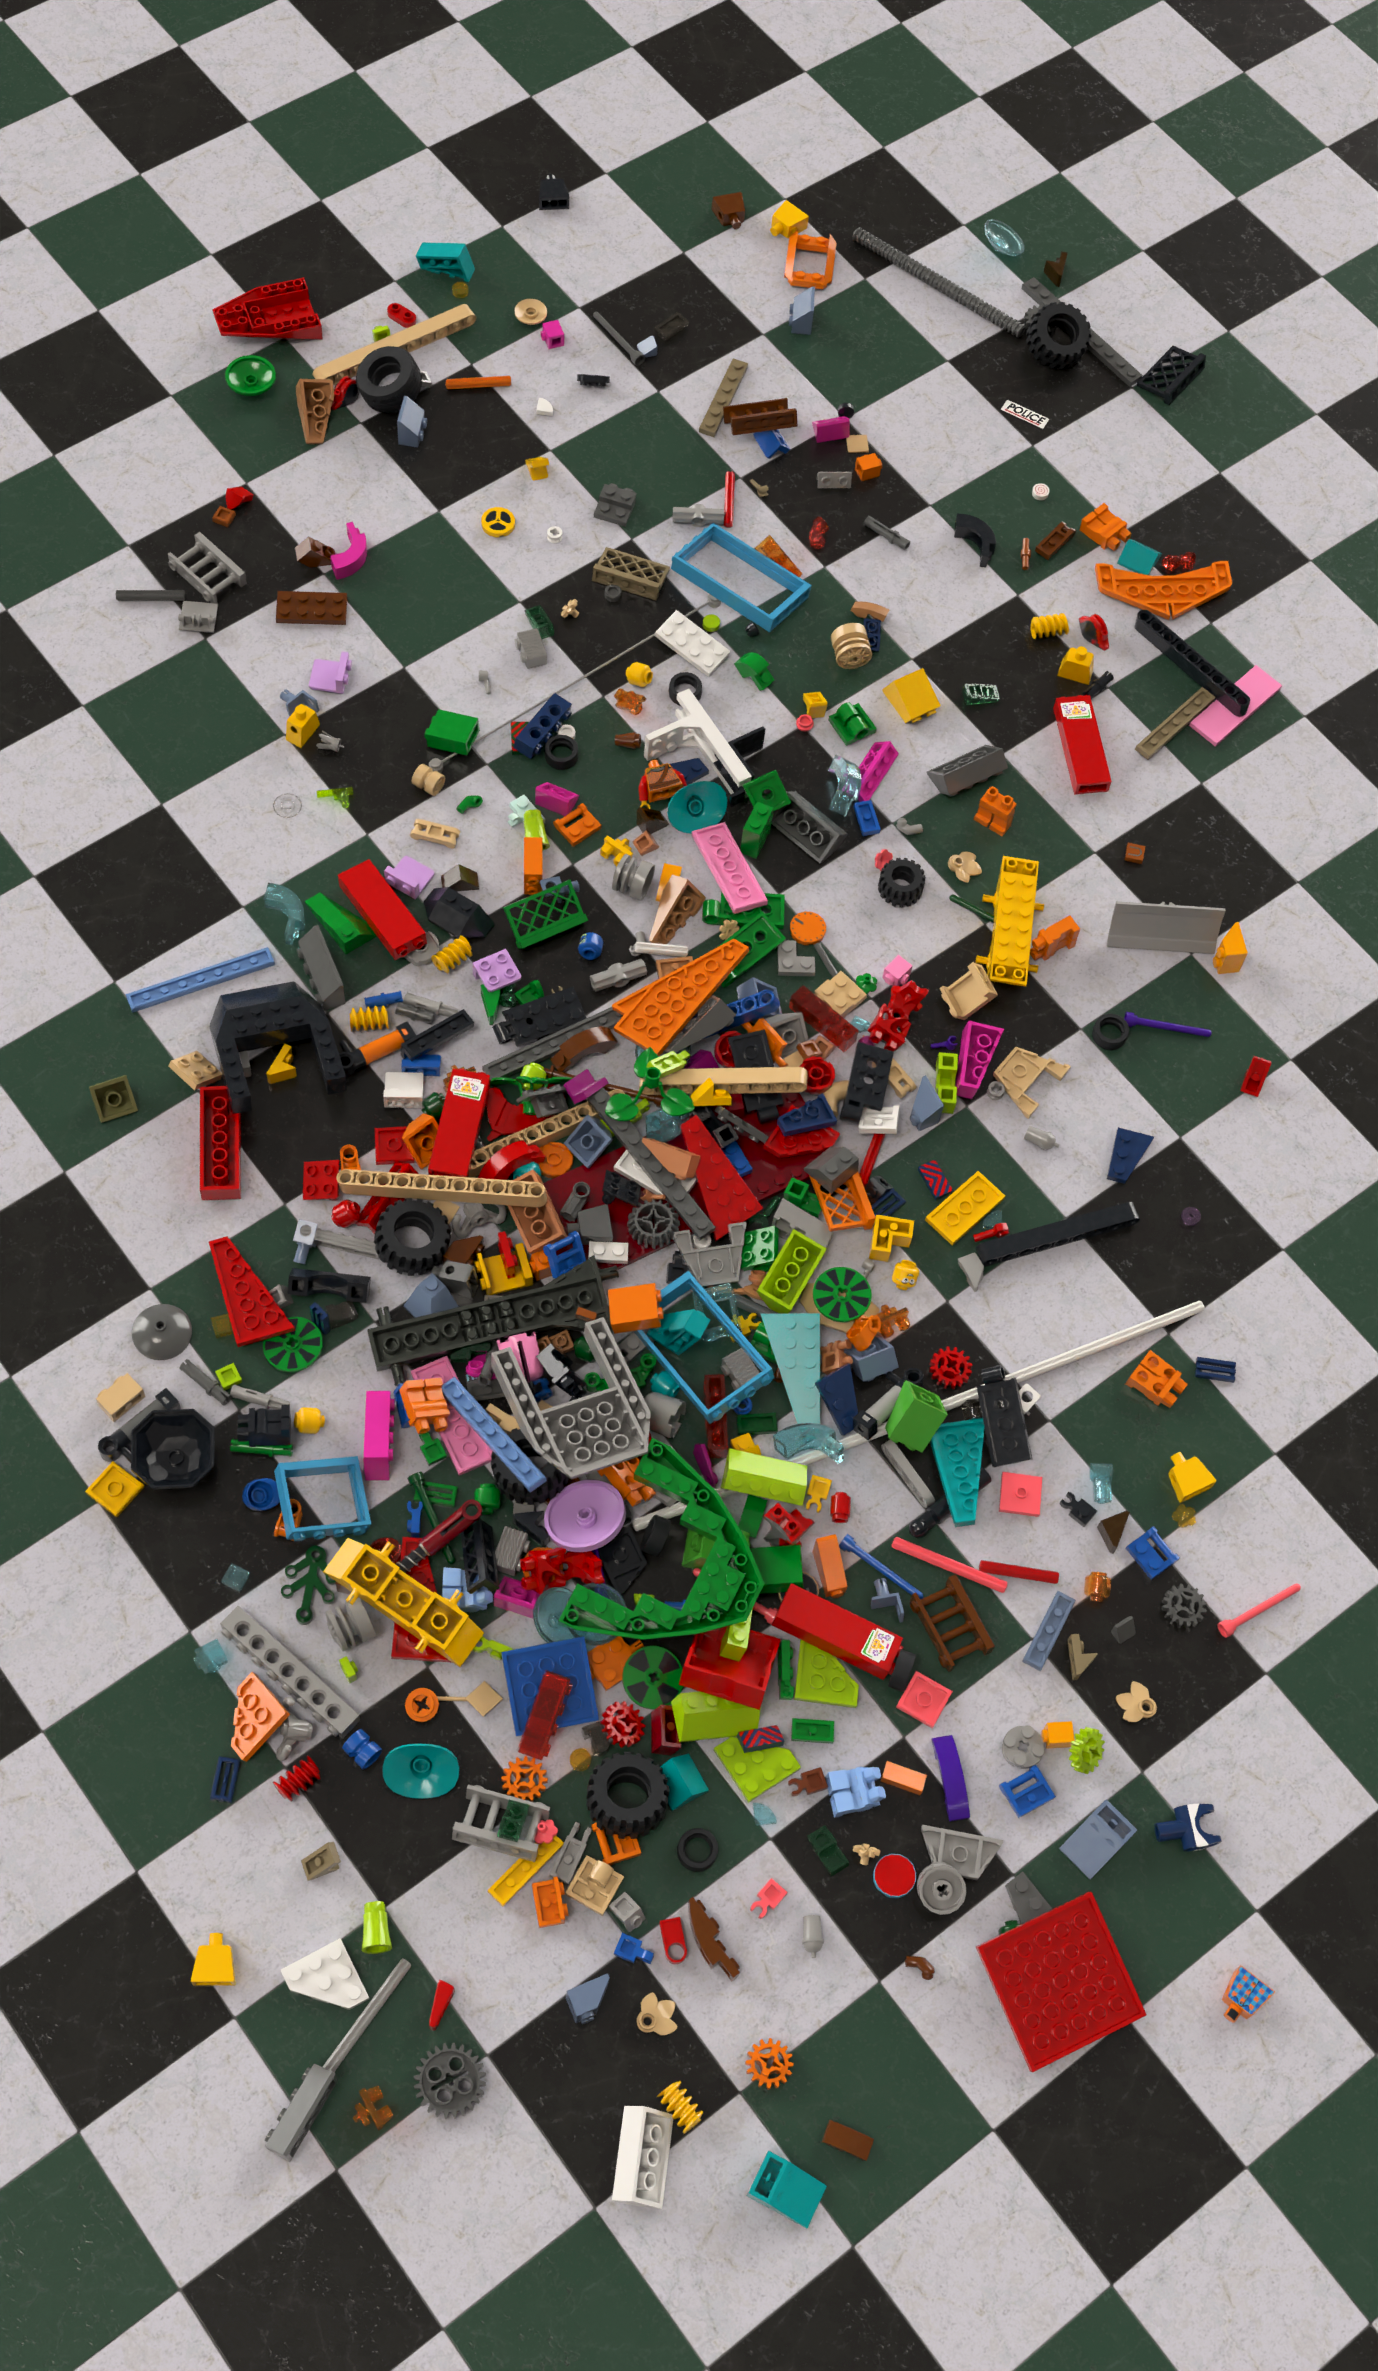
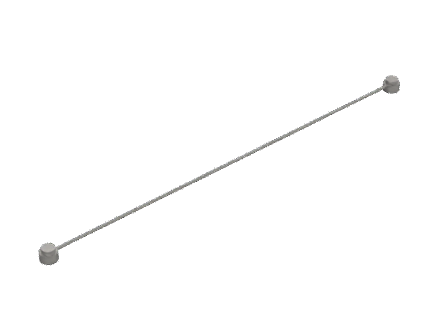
M709 594L706 603L684 616L688 617L706 605L717 608L721 605V601ZM655 633L555 693L559 694L560 692L564 691L565 689L569 688L570 686L574 685L575 683L579 682L585 677L591 675L592 673L596 672L597 670L601 669L602 667L606 666L607 664L611 663L612 661L616 660L617 658L621 657L622 655L626 654L627 652L631 651L632 649L651 639L652 637H654ZM552 695L478 738L473 744L549 700ZM453 753L443 760L434 758L429 762V767L433 771L441 773L443 771V762L458 753Z

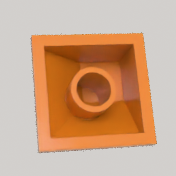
M425 1113L408 1124L402 1137L420 1169H423L430 1163L439 1126L433 1116Z

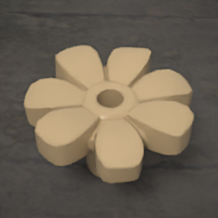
M573 599L567 605H564L561 616L565 618L568 614H571L576 618L579 615V612L575 609L578 601Z
M725 920L723 922L724 925H721L719 931L722 932L719 937L722 940H726L740 929L737 926L738 922L735 920H731V922Z
M863 1843V1845L853 1846V1851L861 1856L860 1864L868 1865L869 1857L875 1858V1855H880V1850L870 1847L869 1844Z

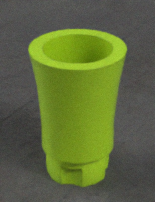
M538 809L525 811L523 821L525 837H542V851L548 849L550 845L546 836L541 811Z
M382 1901L368 1902L364 1904L361 1951L368 1954L390 1951L392 1944L389 1936L385 1904Z

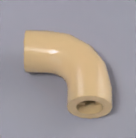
M849 1080L834 1082L823 1093L835 1117L838 1116V1102L844 1099Z

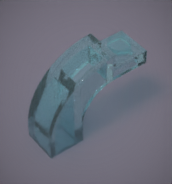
M835 755L828 771L837 775L838 787L829 809L846 816L852 801H857L861 789V772L855 763Z
M268 883L264 896L265 908L282 911L288 916L289 919L284 933L285 944L293 945L294 939L298 938L299 930H305L304 908L301 900L290 889L282 885Z
M801 1423L786 1427L773 1435L775 1450L787 1460L795 1454L808 1449L819 1450L825 1453L837 1464L844 1460V1447L838 1440L836 1441V1432L827 1426L815 1423Z

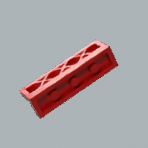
M395 1162L389 1172L397 1173L400 1169L398 1173L419 1174L409 1163ZM372 1196L361 1211L360 1220L355 1224L368 1227L375 1234L379 1217L382 1212H385L386 1207L390 1204L394 1206L395 1201L398 1200L403 1202L405 1198Z

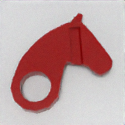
M549 1084L547 1089L554 1086V1084ZM490 1088L486 1100L488 1122L492 1131L487 1140L491 1142L502 1134H514L553 1116L537 1119L536 1115L523 1114V1104L518 1106L512 1105L507 1102L499 1088Z

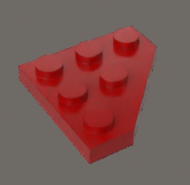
M791 1105L790 1108L788 1109V1111H787L786 1113H788L789 1111H791V1110H793V1109H795V1108H796V1109H798V1108L795 1107V1106H793V1105ZM777 1125L764 1144L763 1149L778 1158L824 1152L835 1144L840 1133L827 1127L784 1137Z

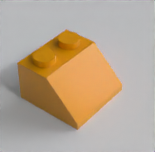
M1236 922L1223 938L1220 946L1217 948L1215 957H1213V966L1217 969L1218 974L1239 972L1248 954L1239 922Z

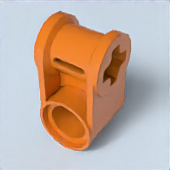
M344 1145L340 1150L341 1170H361L356 1147ZM348 1154L353 1155L352 1158H346L345 1156Z
M863 1315L855 1320L847 1331L846 1336L857 1351H864L871 1345L873 1338L881 1328V1320L877 1315H871L870 1317Z
M290 1499L291 1508L295 1507L298 1509L293 1514L295 1528H299L303 1515L302 1508L297 1500ZM282 1511L275 1526V1537H286Z

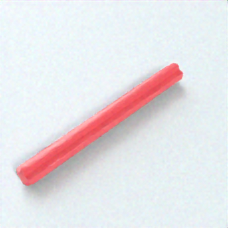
M899 1537L894 1538L892 1548L1001 1593H1004L1008 1583L1004 1580Z

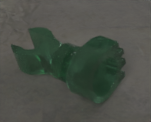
M515 983L503 987L499 1002L502 1007H515L516 997L512 990L515 987Z

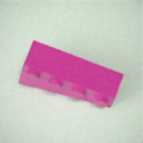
M973 1021L967 1022L962 1031L955 1083L957 1096L969 1099L974 1097L1004 1029Z
M366 1391L363 1457L365 1481L390 1479V1461H393V1449H390V1444H394V1432H390L391 1427H394V1415H391V1411H395V1399H391V1391Z

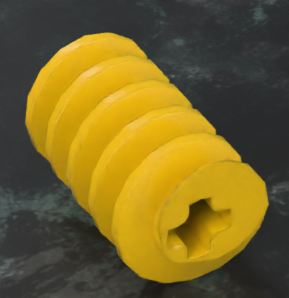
M1064 613L1032 618L1031 635L1033 639L1036 638V634H1038L1039 638H1042L1043 633L1045 637H1049V632H1051L1052 636L1056 635V631L1059 636L1062 635V630H1064L1066 635L1069 633V624Z
M460 936L459 939H455L453 943L448 944V947H444L442 951H438L436 955L431 956V960L438 970L448 974L450 972L448 967L455 969L454 962L460 965V958L463 961L467 960L465 954L469 957L473 956L471 946L464 936Z
M374 1006L373 1012H371L369 1007L366 1008L365 1012H363L362 1007H359L358 1013H356L354 1008L351 1009V1032L354 1026L357 1031H360L361 1026L367 1031L369 1025L372 1030H375L376 1025L382 1030L384 1024L389 1029L388 1014L384 1006L381 1007V1011L378 1010L377 1006Z
M678 2081L664 2089L657 2097L664 2095L661 2103H669L666 2109L667 2112L675 2110L672 2118H680L677 2124L678 2127L686 2125L683 2130L685 2134L701 2121L700 2118L703 2111L695 2112L698 2104H689L692 2096L684 2097L687 2089L679 2090L678 2088L682 2082Z

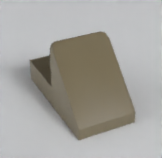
M1071 1634L1067 1640L1072 1679L1077 1680L1093 1662L1098 1653L1082 1654L1084 1653L1083 1641H1080L1079 1634Z
M334 1842L326 1843L301 1860L308 1881L338 1870V1864L341 1862Z

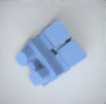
M443 1568L442 1597L450 1599L456 1589L459 1590L458 1595L462 1589L464 1595L457 1603L460 1610L464 1612L486 1610L487 1604L493 1602V1594L485 1586L472 1594L467 1592L465 1570L460 1568ZM479 1575L476 1576L473 1584L479 1580Z
M857 1767L851 1770L845 1769L827 1773L825 1780L828 1786V1794L832 1796L830 1802L834 1818L848 1813L865 1811L880 1805L879 1801L886 1798L883 1787L875 1786V1780L881 1777L878 1767Z

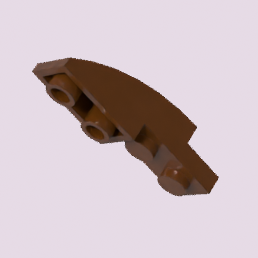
M692 1897L688 1902L690 1926L698 1949L711 1969L719 1965L732 1982L739 1976L740 1972L738 1969H740V1966L734 1958L729 1959L722 1942L715 1940L720 1932L718 1930L720 1927L713 1917L709 1918L704 1912L706 1908L699 1899L696 1901Z

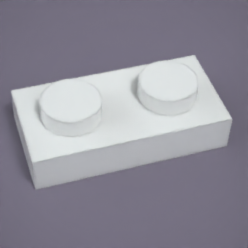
M589 1241V1257L595 1255L597 1263L627 1264L628 1243Z

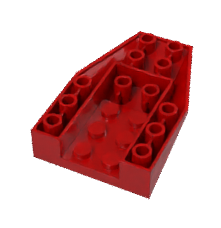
M304 278L256 287L212 309L221 336L323 339L322 325L318 314H315Z

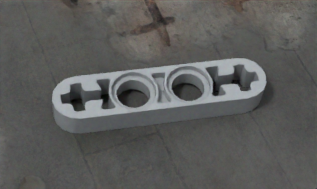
M888 1440L882 1444L881 1447L884 1454L924 1508L932 1505L935 1502L932 1493L895 1442Z

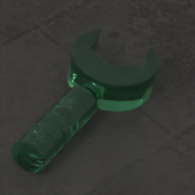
M774 1196L763 1211V1215L755 1214L750 1218L749 1226L757 1222L761 1223L762 1228L768 1227L767 1217L770 1216L781 1199L778 1196Z

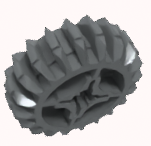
M654 1198L651 1202L645 1199L644 1205L638 1202L637 1208L633 1207L632 1213H629V1220L627 1221L628 1232L632 1234L633 1241L637 1240L638 1245L644 1243L645 1248L652 1245L653 1249L656 1248V1245L662 1248L663 1243L669 1245L670 1240H673L674 1232H678V1227L680 1226L679 1215L675 1213L674 1207L669 1208L670 1204L668 1202L663 1205L661 1199L659 1202H655ZM652 1219H654L655 1228H653Z

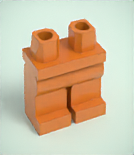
M1103 503L1094 512L1092 511L1082 519L1080 531L1101 545L1102 549L1105 550L1109 547L1115 551L1121 543L1118 539L1126 543L1132 533L1126 529L1128 523L1112 514L1108 510L1109 506Z
M992 786L980 799L979 808L973 820L985 827H988L990 824V830L1003 836L1012 824L1017 803L1013 801L1012 797L1009 795L1003 796L997 788Z
M1069 915L1049 926L1046 931L1044 928L1041 929L1037 938L1032 940L1031 957L1034 960L1042 957L1045 961L1050 956H1053L1057 950L1065 946L1068 949L1075 947L1080 932L1079 926Z
M1151 1350L1125 1383L1130 1388L1134 1387L1148 1399L1154 1401L1153 1403L1157 1406L1162 1403L1169 1408L1177 1400V1397L1169 1392L1172 1388L1181 1394L1188 1385L1180 1378L1181 1372L1176 1371Z
M442 1378L424 1379V1381L423 1379L405 1381L399 1390L407 1416L410 1419L409 1425L415 1426L418 1434L427 1433L430 1430L429 1424L434 1425L436 1432H443L448 1427L447 1417L450 1415V1412L447 1409V1403L441 1388L443 1385Z
M638 1457L597 1470L601 1477L605 1475L612 1486L621 1494L623 1501L627 1499L632 1507L641 1503L643 1499L645 1502L650 1500L656 1494L652 1488L634 1480V1472L640 1463Z

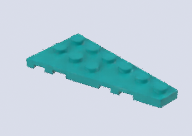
M820 1313L761 1314L800 1433H820V1393L815 1385V1382L820 1380Z
M983 1418L943 1423L930 1440L955 1527L975 1525L984 1437Z

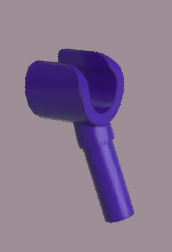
M950 1036L945 1042L931 1044V1049L946 1047L948 1050H954L958 1043L953 1044L951 1042H954L957 1037Z

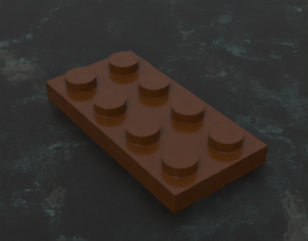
M277 591L276 623L346 625L347 593Z

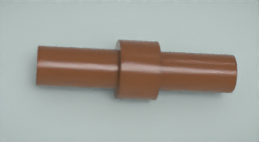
M1024 538L1021 550L1022 569L1028 570L1031 550L1029 549V538Z

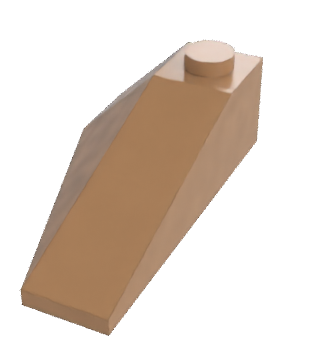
M299 379L296 385V396L306 444H323L334 399L333 380Z
M672 874L663 889L649 938L651 943L667 944L675 936V932L680 927L683 928L686 925L685 921L690 916L694 917L702 906L706 897L688 879Z

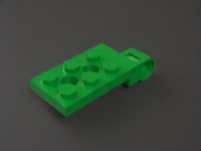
M721 891V903L714 899L703 902L702 921L710 925H724L723 922L725 920L730 922L735 920L738 922L737 926L743 927L761 913V909L768 908L771 912L765 913V915L778 929H783L785 894L764 893L768 900L767 905L754 908L751 912L743 911L734 914Z
M763 911L719 945L721 946L732 939H736L743 944L751 946V951L746 954L722 982L721 986L723 988L729 986L786 940L785 936ZM757 933L764 934L765 939L763 941H758L755 938V935Z

